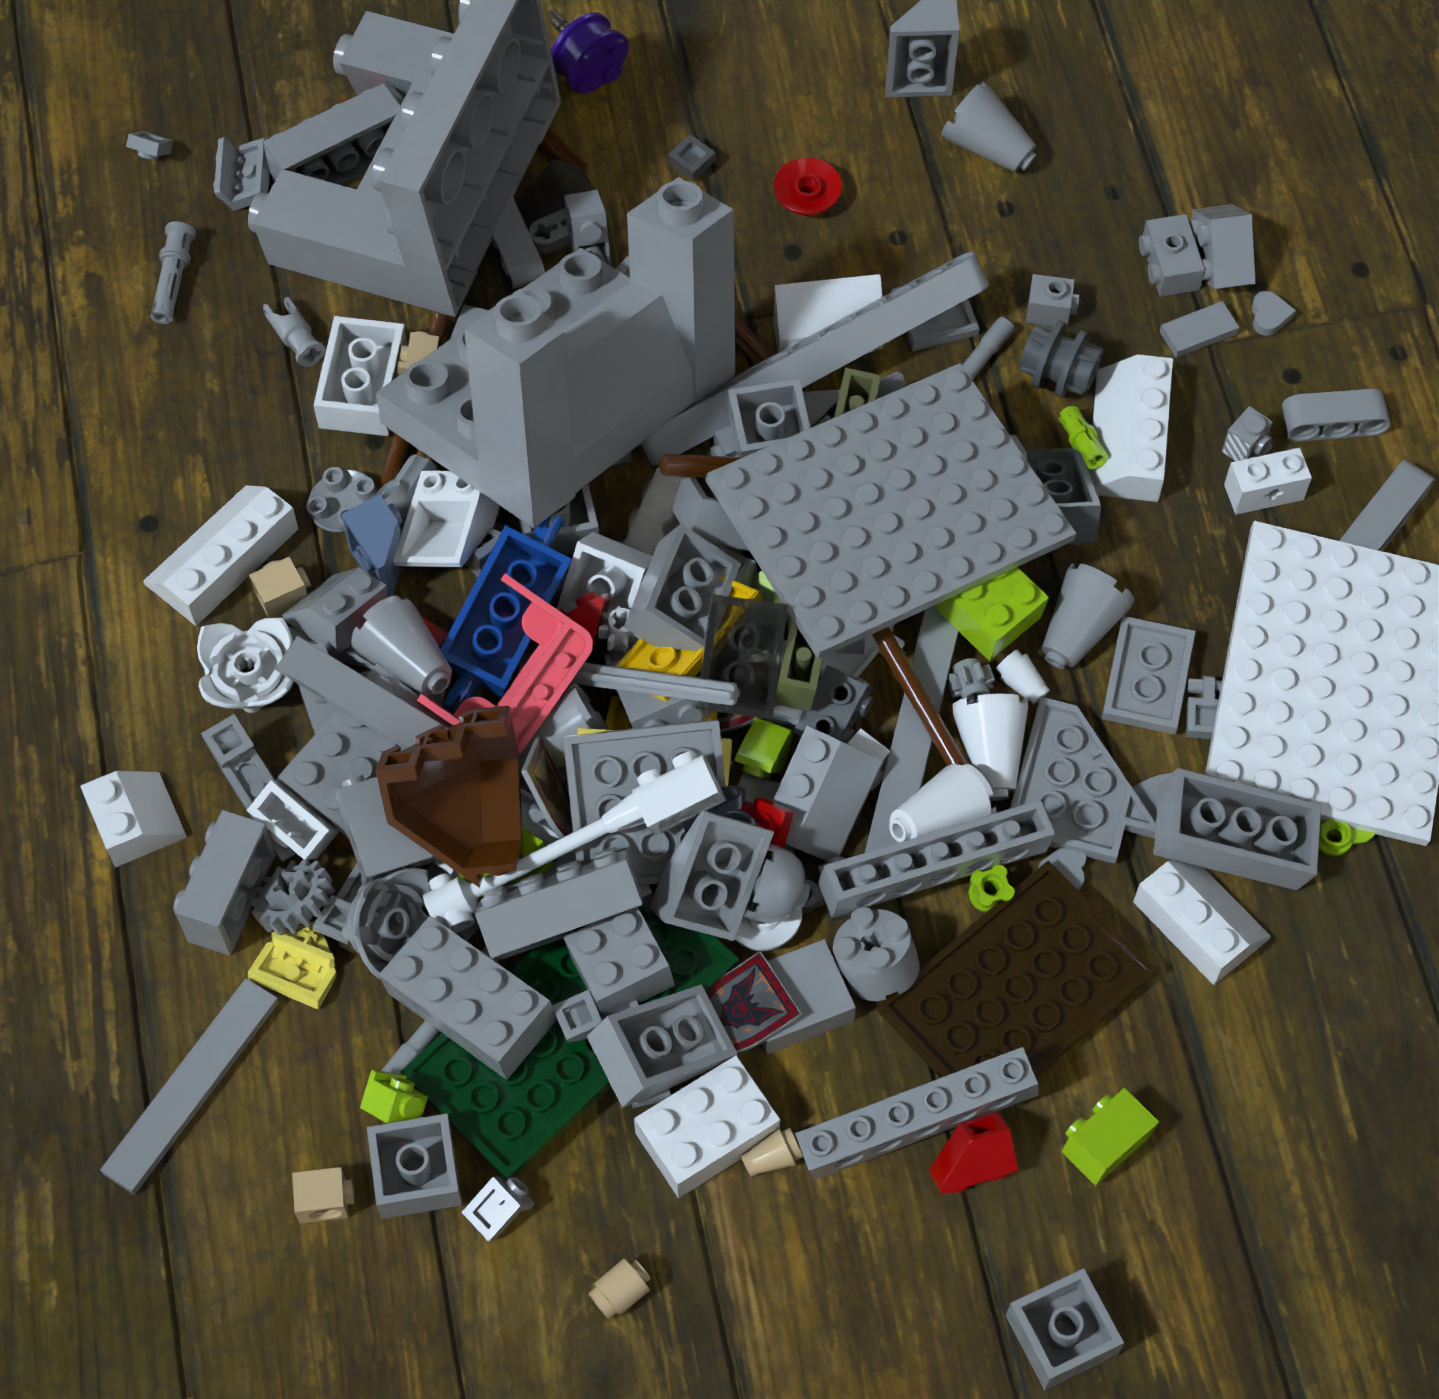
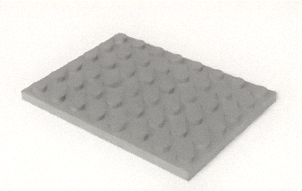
M961 363L708 472L706 476V482L817 659L1074 541L1076 532Z

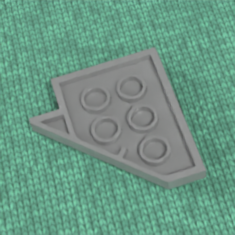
M1040 697L1010 809L1041 800L1055 832L1049 847L1057 849L1062 847L1084 853L1087 857L1115 864L1124 831L1155 838L1156 823L1078 706Z

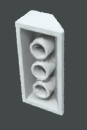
M1137 354L1097 370L1092 426L1098 434L1097 440L1108 455V458H1105L1107 462L1102 467L1095 470L1088 468L1097 495L1158 502L1165 472L1173 358Z
M246 485L143 581L144 585L197 626L247 579L249 574H252L298 530L293 507L267 487Z

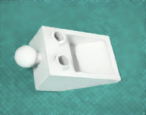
M421 471L393 559L394 565L462 567L472 555L474 549L485 538L489 529L494 526L500 505L451 471Z

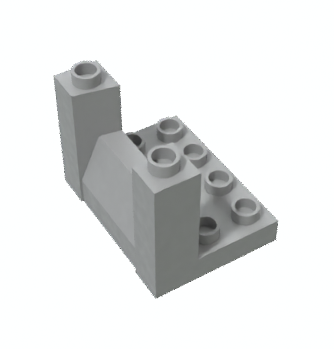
M460 0V24L455 33L366 11L354 35L344 34L339 39L333 57L334 70L337 74L347 76L357 95L384 83L400 105V108L357 189L281 169L270 192H259L254 197L249 209L248 226L251 232L257 234L268 264L456 317L475 279L477 269L493 239L492 234L511 196H514L538 145L541 144L561 104L540 0Z
M678 177L672 182L663 185L658 192L627 213L630 278L582 248L568 254L557 265L524 288L501 299L495 307L464 327L455 337L422 360L410 365L405 372L379 389L376 393L381 424L526 524L535 528L576 497L575 493L675 416L691 404H698L701 399L707 397L735 375L734 209L703 192L699 186Z

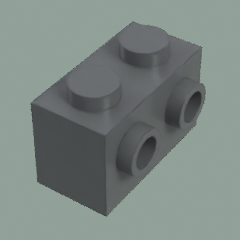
M827 665L817 685L810 712L803 711L793 733L802 737L806 726H809L848 743L856 734L853 727L859 716L865 717L872 706L874 697L870 695L874 688Z

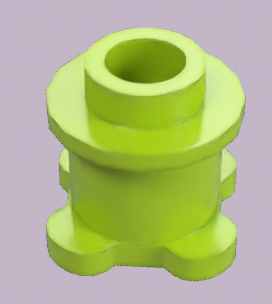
M996 864L991 870L984 872L976 870L972 873L968 895L972 905L979 911L987 912L1000 900L1007 902L1013 898L1015 890L1007 881V869L1003 865ZM984 889L991 891L993 895L986 893Z

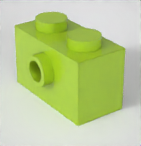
M1125 1088L1114 1097L1109 1094L1105 1095L1093 1107L1092 1112L1094 1115L1087 1121L1080 1117L1065 1133L1069 1139L1061 1152L1095 1186L1150 1138L1159 1124V1121Z

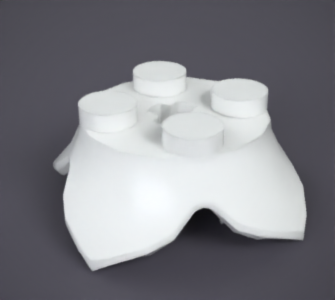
M264 618L255 622L247 631H242L234 625L226 623L201 627L197 651L199 660L205 670V676L199 681V689L205 701L223 708H241L246 712L254 713L263 706L280 699L291 689L293 680L276 671V666L293 642L284 619ZM245 667H247L249 670H250L252 667H254V669H253L252 671H250V672H247V673H243V672H242V670H243Z

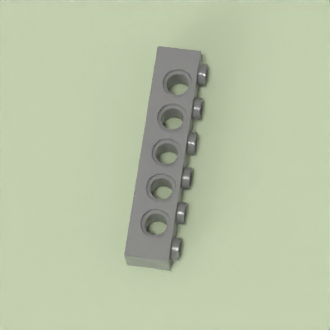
M1041 800L824 865L818 884L831 917L834 918L853 912L861 907L876 905L972 875L976 870L986 871L992 869L996 864L1005 865L1044 853L1054 838L1055 832Z
M1021 1047L797 1132L795 1135L812 1180L815 1181L957 1127L961 1122L999 1111L1038 1096V1082L1024 1048Z

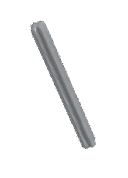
M584 663L570 682L573 684L577 683L580 685L731 706L736 704L737 698L740 696V690L737 688V684L733 682Z

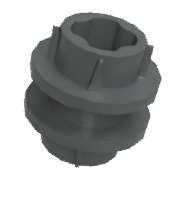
M1059 320L1053 328L1042 324L1040 326L1036 325L1033 328L1022 352L1019 370L1033 376L1032 386L1037 389L1042 388L1046 380L1049 379L1057 383L1055 395L1063 398L1068 390L1082 395V393H1087L1094 380L1102 359L1103 348L1088 342L1090 333L1083 329L1078 333L1075 340L1065 336L1067 324Z

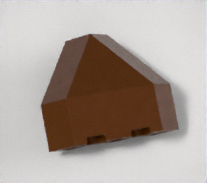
M509 706L471 709L459 715L460 723L447 729L443 725L431 728L415 736L416 744L402 751L397 746L383 751L376 767L387 823L479 888L481 887L484 874L490 873L494 876H500L510 871H516L519 859L523 858L520 762Z

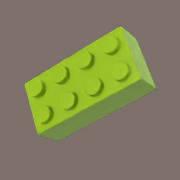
M1016 567L933 607L990 661L1042 617L1049 597Z

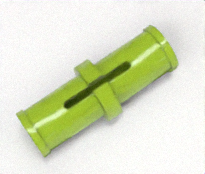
M1066 407L1060 412L1059 415L1062 417H1058V419L1069 434V442L1072 448L1080 452L1089 469L1095 470L1102 467L1107 462L1105 458H1108V455L1097 440L1098 434L1096 430L1085 421L1078 407Z

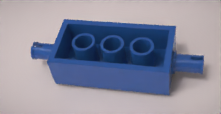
M558 515L555 516L549 528L547 527L552 519L551 516L536 526L531 538L506 525L503 528L440 648L452 669V673L457 677L450 693L442 704L450 712L457 699L460 700L455 710L458 709L464 700L473 697L477 688H483L501 698L506 693L533 640L526 635L522 627L523 614L531 604V601L503 583L501 578L504 574H507L550 605L552 604L572 561L571 558L550 548L561 526L564 524V520Z

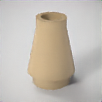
M780 1128L750 1151L741 1155L750 1177L796 1165V1160L804 1157L791 1128L783 1131Z

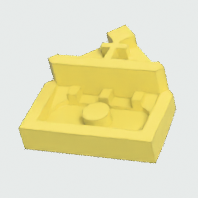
M315 921L310 922V926L296 930L295 933L288 932L277 935L276 932H272V941L265 944L249 969L248 980L315 1009H319L336 979L334 956L329 950L324 934L313 930Z

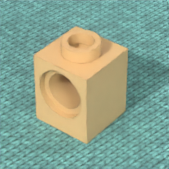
M341 1167L292 1173L294 1212L300 1224L348 1218V1205L355 1202L352 1179L346 1180Z

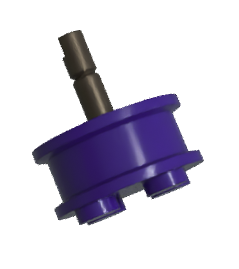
M555 9L548 12L553 17L551 25L560 33L551 49L554 70L559 75L567 76L568 85L575 92L582 94L592 92L606 82L611 83L621 74L620 67L627 56L628 41L621 32L611 30L610 22L603 14L596 12L588 13L569 24Z

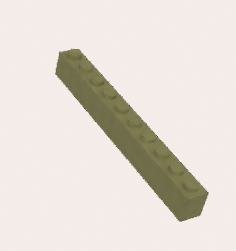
M845 368L834 418L876 400L881 375ZM792 618L790 620L773 704L810 712L823 657L817 659Z

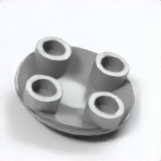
M331 467L323 473L322 479L312 489L306 509L313 522L320 528L330 532H345L341 514L376 496L378 492L372 478L363 472Z

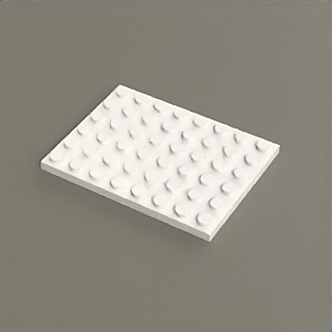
M1254 521L1250 528L1205 775L1321 804L1320 821L1325 822L1329 819L1344 822L1350 828L1426 846L1431 839L1439 786V565Z

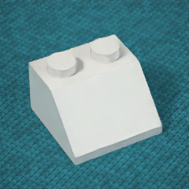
M114 771L80 786L115 868L187 838L159 772Z

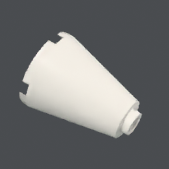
M985 694L978 695V702L967 705V698L954 702L952 706L953 716L968 764L981 772L991 786L994 795L989 797L990 801L1007 800L1009 798L1008 794L1016 790L1028 713V699L1024 698L1020 701L1019 695Z
M957 763L948 765L892 812L889 825L890 833L900 843L995 814L996 807L991 809L989 797L994 795L991 786L983 774L972 765L964 764L961 766L957 765Z

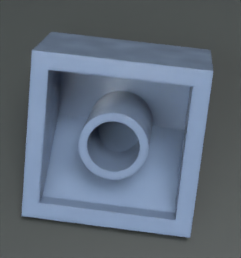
M378 494L341 514L349 551L361 569L387 585L388 598L394 596L402 566L394 565L393 559L402 534L399 524L403 521L393 503L387 505L382 496Z

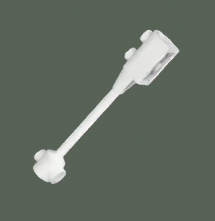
M692 751L682 753L672 760L675 769L663 775L660 774L658 769L642 773L637 778L640 786L633 789L631 794L602 815L601 819L519 859L516 871H510L500 876L489 874L483 877L480 888L460 877L452 879L449 873L434 877L429 881L431 891L423 894L425 906L431 917L455 934L474 924L475 921L472 914L476 911L477 899L485 892L498 888L608 832L611 834L646 823L647 827L655 835H659L693 818L701 810L707 811L725 802L726 798L704 755L696 758Z

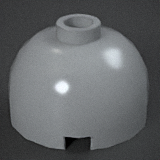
M771 843L749 902H751L750 911L745 910L743 915L745 918L769 924L781 922L792 915L796 906L804 907L810 892V885L804 883L805 870L801 861L791 851Z

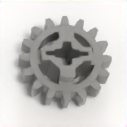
M303 859L297 865L292 860L289 862L288 868L282 869L278 866L275 868V873L272 877L265 876L263 878L266 883L264 887L255 888L254 892L258 897L251 900L250 904L254 908L252 914L268 933L274 930L277 935H281L286 928L291 933H295L299 924L308 927L313 916L321 917L323 915L319 909L321 906H327L331 903L327 896L335 891L331 885L333 880L318 861L311 864L309 860Z

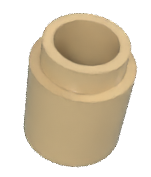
M623 1258L594 1283L595 1288L588 1295L601 1312L610 1319L616 1313L619 1316L649 1292L650 1290L645 1283L651 1278L636 1259L629 1264Z

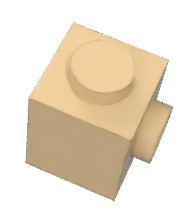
M290 557L271 561L263 569L249 574L254 592L268 618H276L284 614L307 596L306 588L311 586L303 567L301 566L296 569Z

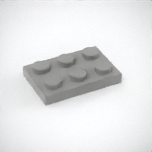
M1123 616L1101 719L1175 735L1180 717L1195 631Z

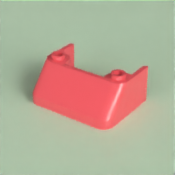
M504 574L501 581L531 601V604L523 614L522 627L526 635L539 644L497 706L482 697H470L464 700L453 714L422 693L417 701L453 726L460 723L459 715L471 709L509 706L518 753L521 754L590 655L593 641L586 629L513 578Z

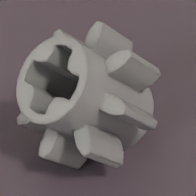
M975 658L959 661L952 667L953 673L948 675L950 681L947 682L952 698L961 696V699L967 698V705L978 702V695L990 694L989 689L994 688L992 682L995 679L990 665L981 667L980 662Z

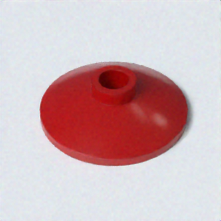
M805 157L794 159L783 165L774 179V193L778 202L790 212L799 215H817L826 212L837 203L842 192V181L839 173L832 165L817 158Z

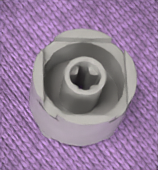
M861 907L853 911L850 919L839 928L833 942L835 958L846 984L857 997L868 1001L887 1000L886 995L897 991L900 995L907 991L915 982L920 970L918 953L908 924L899 915L887 910H871L868 907Z

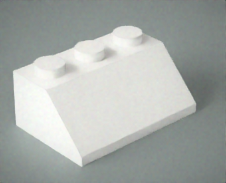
M880 274L774 285L773 326L778 353L882 297ZM883 345L879 346L874 350L883 349Z
M1176 860L1167 861L1139 884L1133 901L1213 985L1218 983L1271 937L1200 866Z

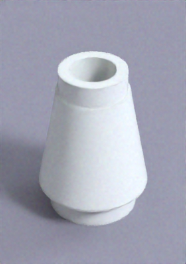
M1018 649L1008 655L996 668V671L1001 675L999 679L1024 698H1027L1033 705L1037 704L1040 701V697H1045L1050 691L1028 655H1022Z

